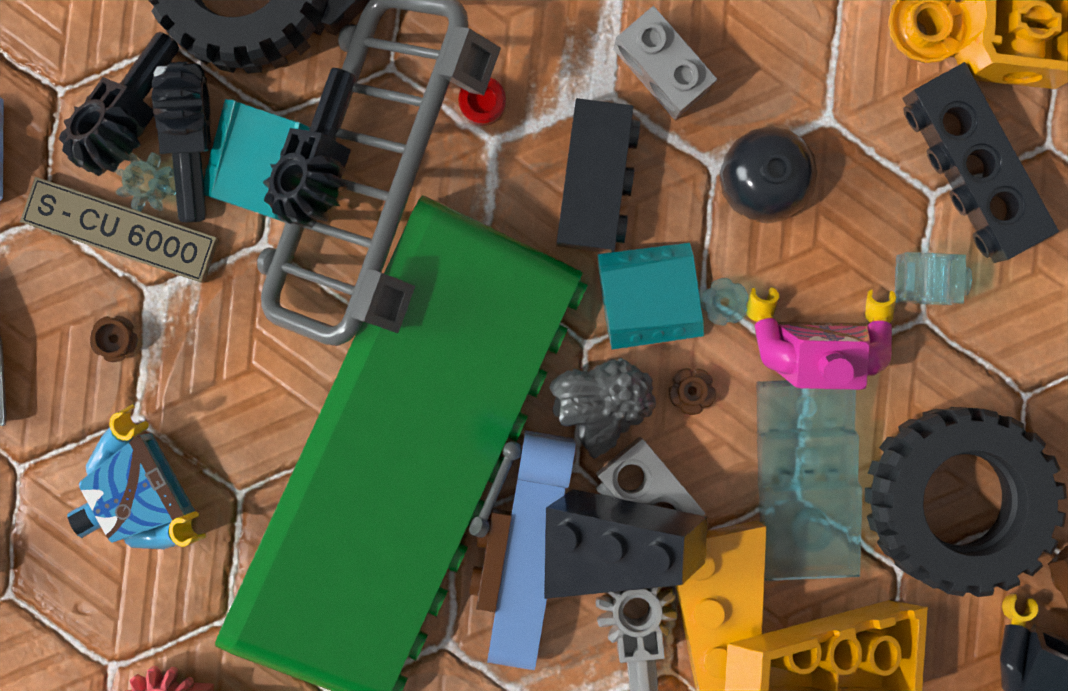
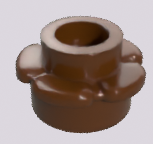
M105 316L95 323L90 336V344L94 353L104 356V359L108 362L123 361L126 357L125 355L133 353L138 344V336L136 333H133L134 326L132 322L123 316H116L115 318ZM113 334L118 336L116 343H112L110 340Z
M685 368L674 375L672 379L674 382L673 386L669 388V398L674 406L681 407L683 413L689 415L700 414L704 407H710L716 397V389L712 387L713 379L708 372L702 369L691 371V369ZM691 386L697 389V393L694 396L688 393V389Z

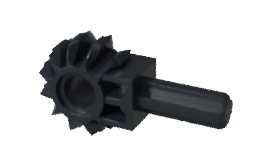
M157 32L120 83L102 77L91 94L87 96L85 103L79 107L74 106L75 111L70 118L64 120L63 123L66 129L61 132L58 139L63 143L62 151L77 167H82L87 172L100 176L107 170L114 173L121 162L124 160L130 161L129 155L133 149L141 145L137 138L143 134L146 126L154 116L153 109L143 101L152 89L154 71L157 66L169 64L179 50L178 43L172 37L163 32Z
M169 62L167 65L156 67L154 79L152 80L151 97L153 114L158 130L160 154L172 153L178 219L180 222L185 223L200 222L207 217L201 152L212 149L210 92L207 78L200 64Z
M332 68L330 70L310 130L290 128L284 147L280 152V160L276 164H270L272 168L271 175L263 181V184L269 189L264 201L270 205L272 213L278 215L280 220L289 224L294 223L301 227L313 228L319 220L328 221L329 210L333 206H340L337 201L338 195L347 188L341 178L346 170L345 166L351 149L335 141L355 83V75L340 68Z

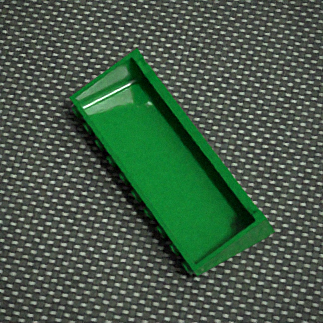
M424 195L416 203L384 272L386 275L415 286L399 333L363 322L360 330L355 335L215 642V647L232 655L330 691H403L408 678L401 675L400 672L407 657L416 661L428 634L420 631L427 613L435 617L438 615L448 593V590L440 587L447 569L455 573L459 569L468 549V546L460 543L467 526H470L472 519L477 516L479 517L485 503L480 497L487 482L493 484L504 460V457L500 456L507 438L517 442L528 415L520 412L527 395L537 398L548 372L541 369L540 366L547 351L557 354L568 328L560 325V322L567 307L576 311L588 284L580 281L583 274L582 271Z

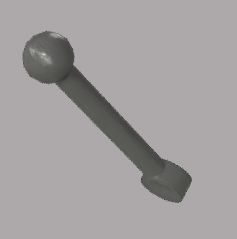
M510 441L504 446V460L479 517H474L470 523L469 531L471 535L482 538L488 533L490 513L513 461L522 454V448L519 443Z

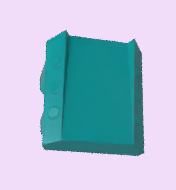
M225 99L204 176L205 196L284 222L278 218V215L272 213V208L264 201L269 189L263 184V181L271 175L272 168L270 164H276L280 160V152L284 147L290 128L309 131L310 127L235 100Z
M690 243L598 254L603 307L612 350L704 336L694 255Z

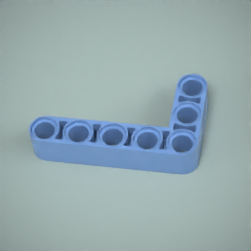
M525 431L487 663L535 670L547 599H544L546 507L561 498L565 493V488L569 487L576 446L573 438Z

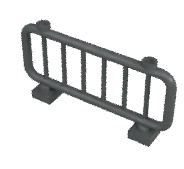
M370 0L366 4L358 24H347L341 29L338 37L339 46L344 52H347L341 69L354 74L355 83L335 141L338 137L401 153L402 157L389 191L341 178L342 182L347 186L345 190L385 201L372 239L320 222H316L313 228L301 227L294 223L289 224L286 222L277 248L269 247L260 253L257 267L261 274L266 275L261 293V308L266 318L274 325L322 344L339 346L350 341L358 333L363 322L399 333L415 286L381 272L450 81L470 93L485 94L501 47L468 28L467 11L460 1ZM391 8L444 16L449 21L440 50L373 37L382 15ZM369 48L435 59L436 63L424 96L419 97L357 83ZM353 92L418 106L419 110L407 143L402 144L341 129ZM304 228L368 248L355 286L292 265ZM288 273L352 295L342 321L336 326H331L283 308L280 303V296Z

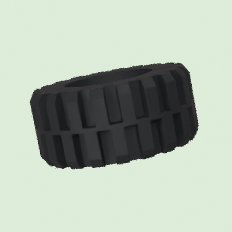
M148 0L154 6L151 12L158 23L180 46L206 65L212 63L219 70L232 73L235 72L236 68H243L247 74L261 73L262 65L270 63L277 69L288 64L285 56L296 50L301 56L311 46L307 39L313 32L321 35L324 30L321 19L328 0H271L254 13L240 17H225L212 12L202 0Z
M950 407L949 409H933L923 412L922 417L917 420L908 419L898 426L900 433L895 438L887 437L879 447L884 451L880 461L872 460L868 474L874 475L872 488L865 487V502L871 504L872 513L867 515L870 529L877 532L879 536L877 544L883 553L891 557L895 561L894 565L903 572L947 594L963 597L966 593H971L976 597L992 596L996 587L1008 591L1019 586L1020 580L1018 575L1025 573L1033 576L1043 567L1042 563L1037 560L1042 552L1053 554L1059 541L1051 538L1055 525L1064 527L1067 515L1065 512L1058 511V500L1067 498L1065 483L1054 480L1053 474L1061 470L1055 456L1043 453L1042 450L1045 448L1046 443L1037 433L1026 432L1024 430V423L1013 417L1001 416L996 411ZM971 454L981 457L993 467L1001 485L1002 503L995 523L986 534L971 543L953 545L942 541L930 530L924 514V493L931 475L944 461L955 455Z

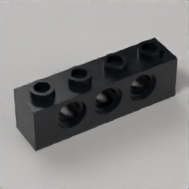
M965 62L921 85L902 98L906 105L903 111L908 124L915 132L920 131L929 146L926 151L927 157L936 172L939 174L944 173L953 189L950 191L952 203L961 215L968 216L976 231L973 233L974 242L983 256L986 258L990 257L993 263L1006 261L1059 232ZM945 113L956 116L960 121L961 131L958 136L951 135L945 130L943 125ZM969 155H975L982 161L984 172L981 178L974 177L969 173L966 165ZM994 196L1001 198L1006 204L1007 214L1003 220L997 219L990 210V202Z

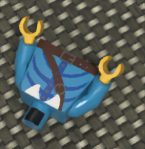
M133 404L113 414L110 418V427L101 436L86 464L87 476L79 482V488L87 503L67 514L73 531L77 536L83 538L102 528L111 543L123 539L131 548L165 550L177 545L185 547L205 539L206 533L198 535L192 529L191 521L193 518L199 517V513L194 510L153 434L138 435L148 429L149 423L147 421L138 425L133 423L131 411L136 408Z

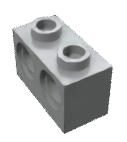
M654 5L616 37L613 50L674 120L679 118L708 93L717 81V78Z
M641 437L634 440L596 472L602 481L596 487L601 495L648 505L668 502L677 511L702 516L705 514ZM630 464L640 466L644 474L642 484L634 490L622 489L617 481L619 471L624 466Z

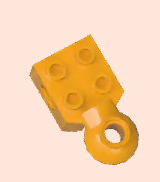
M896 0L892 5L888 21L890 37L896 48L909 59L921 63L941 62L948 57H955L958 65L963 62L966 63L975 81L1057 89L1068 83V0H960L959 2H955V0ZM917 21L925 26L927 35L919 30Z

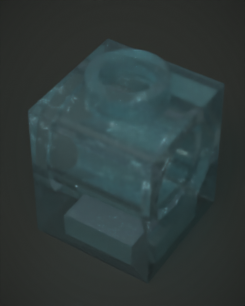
M906 252L896 255L894 291L896 303L950 306L964 304V295L970 293L972 285V271L970 267H966V255Z

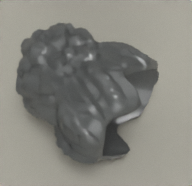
M623 358L618 360L611 359L601 365H597L594 370L589 372L579 371L578 369L566 371L554 379L549 387L552 394L556 396L553 413L559 417V421L563 426L578 424V437L589 452V456L595 459L600 454H605L610 448H614L620 434L628 432L631 425H639L645 417L652 415L653 409L656 407V399L652 395L653 380L648 373L641 372L639 368L634 365L632 366L631 363Z

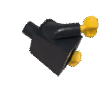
M1009 594L1002 603L1004 615L1011 620V624L1004 627L1000 651L1002 689L1004 691H1068V639L1036 624L1030 630L1025 627L1026 621L1032 620L1038 613L1036 601L1033 598H1028L1025 604L1026 610L1020 616L1015 611L1017 595Z

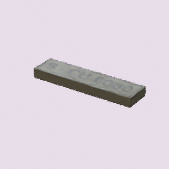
M38 177L34 179L20 222L200 283H205L219 242V238Z

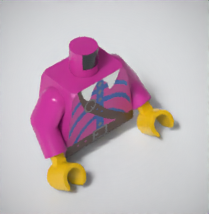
M772 287L769 289L767 300L760 299L756 295L755 288L751 289L746 314L750 319L756 321L754 328L763 364L767 368L779 373L793 386L803 389L862 390L866 389L867 376L878 374L890 364L892 357V325L890 322L894 317L895 293L890 291L889 301L881 303L872 298L873 290L868 291L865 317L871 322L868 326L866 323L778 322L773 317L779 300V293Z

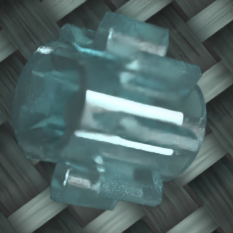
M153 152L148 156L147 162L142 161L134 153L129 154L131 164L125 170L117 169L115 171L117 175L122 177L123 184L122 187L118 188L116 194L121 197L134 196L131 202V208L141 212L146 202H149L156 210H163L161 200L167 194L176 195V191L170 187L169 178L174 176L173 168L163 167L159 169L161 156ZM145 173L154 176L148 182L150 190L147 192L138 187L144 183L143 174Z

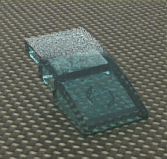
M787 380L756 382L760 522L766 526L764 581L860 577L862 487L858 482L859 435L855 430L856 390L803 389L793 386Z

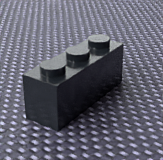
M576 98L558 227L557 247L611 253L614 252L616 243H625L628 215L619 214L622 195L631 196L634 178V168L626 167L628 148L637 149L641 120L632 119L633 105Z

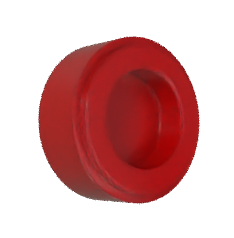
M490 78L484 95L470 93L461 88L458 102L461 113L466 120L478 126H487L495 123L502 117L506 108V95L501 84L495 79Z

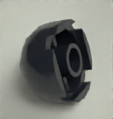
M773 126L751 130L735 140L724 156L719 174L722 194L734 211L740 215L743 214L749 219L765 224L783 221L801 210L814 192L817 178L815 156L805 140L790 130Z

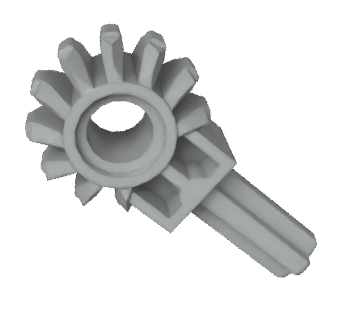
M662 587L608 592L612 597L600 596L596 598V607L607 611L597 617L599 627L612 626L608 633V639L612 643L617 642L620 663H627L630 691H659L656 660L665 659L663 637L667 638L670 634L669 629L661 620L672 621L677 619L676 610L665 606L676 599L673 590L660 591ZM633 598H642L649 603L647 613L638 619L629 618L623 613L625 604Z

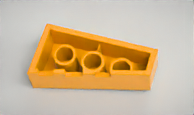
M758 520L707 530L705 564L683 585L675 586L696 691H724L728 643L762 634L766 526Z
M887 600L728 643L724 691H922L928 607Z

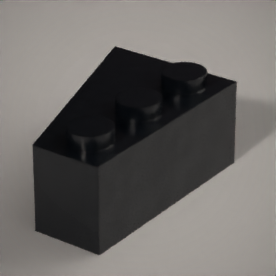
M572 489L546 507L544 599L683 585L705 564L708 517Z

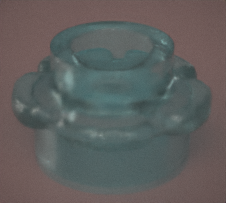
M721 278L712 282L711 288L703 292L701 306L703 310L708 312L707 317L714 324L726 325L727 322L737 323L747 312L746 302L748 301V294L741 284H734L730 279ZM724 297L729 300L727 307L722 306L720 303Z

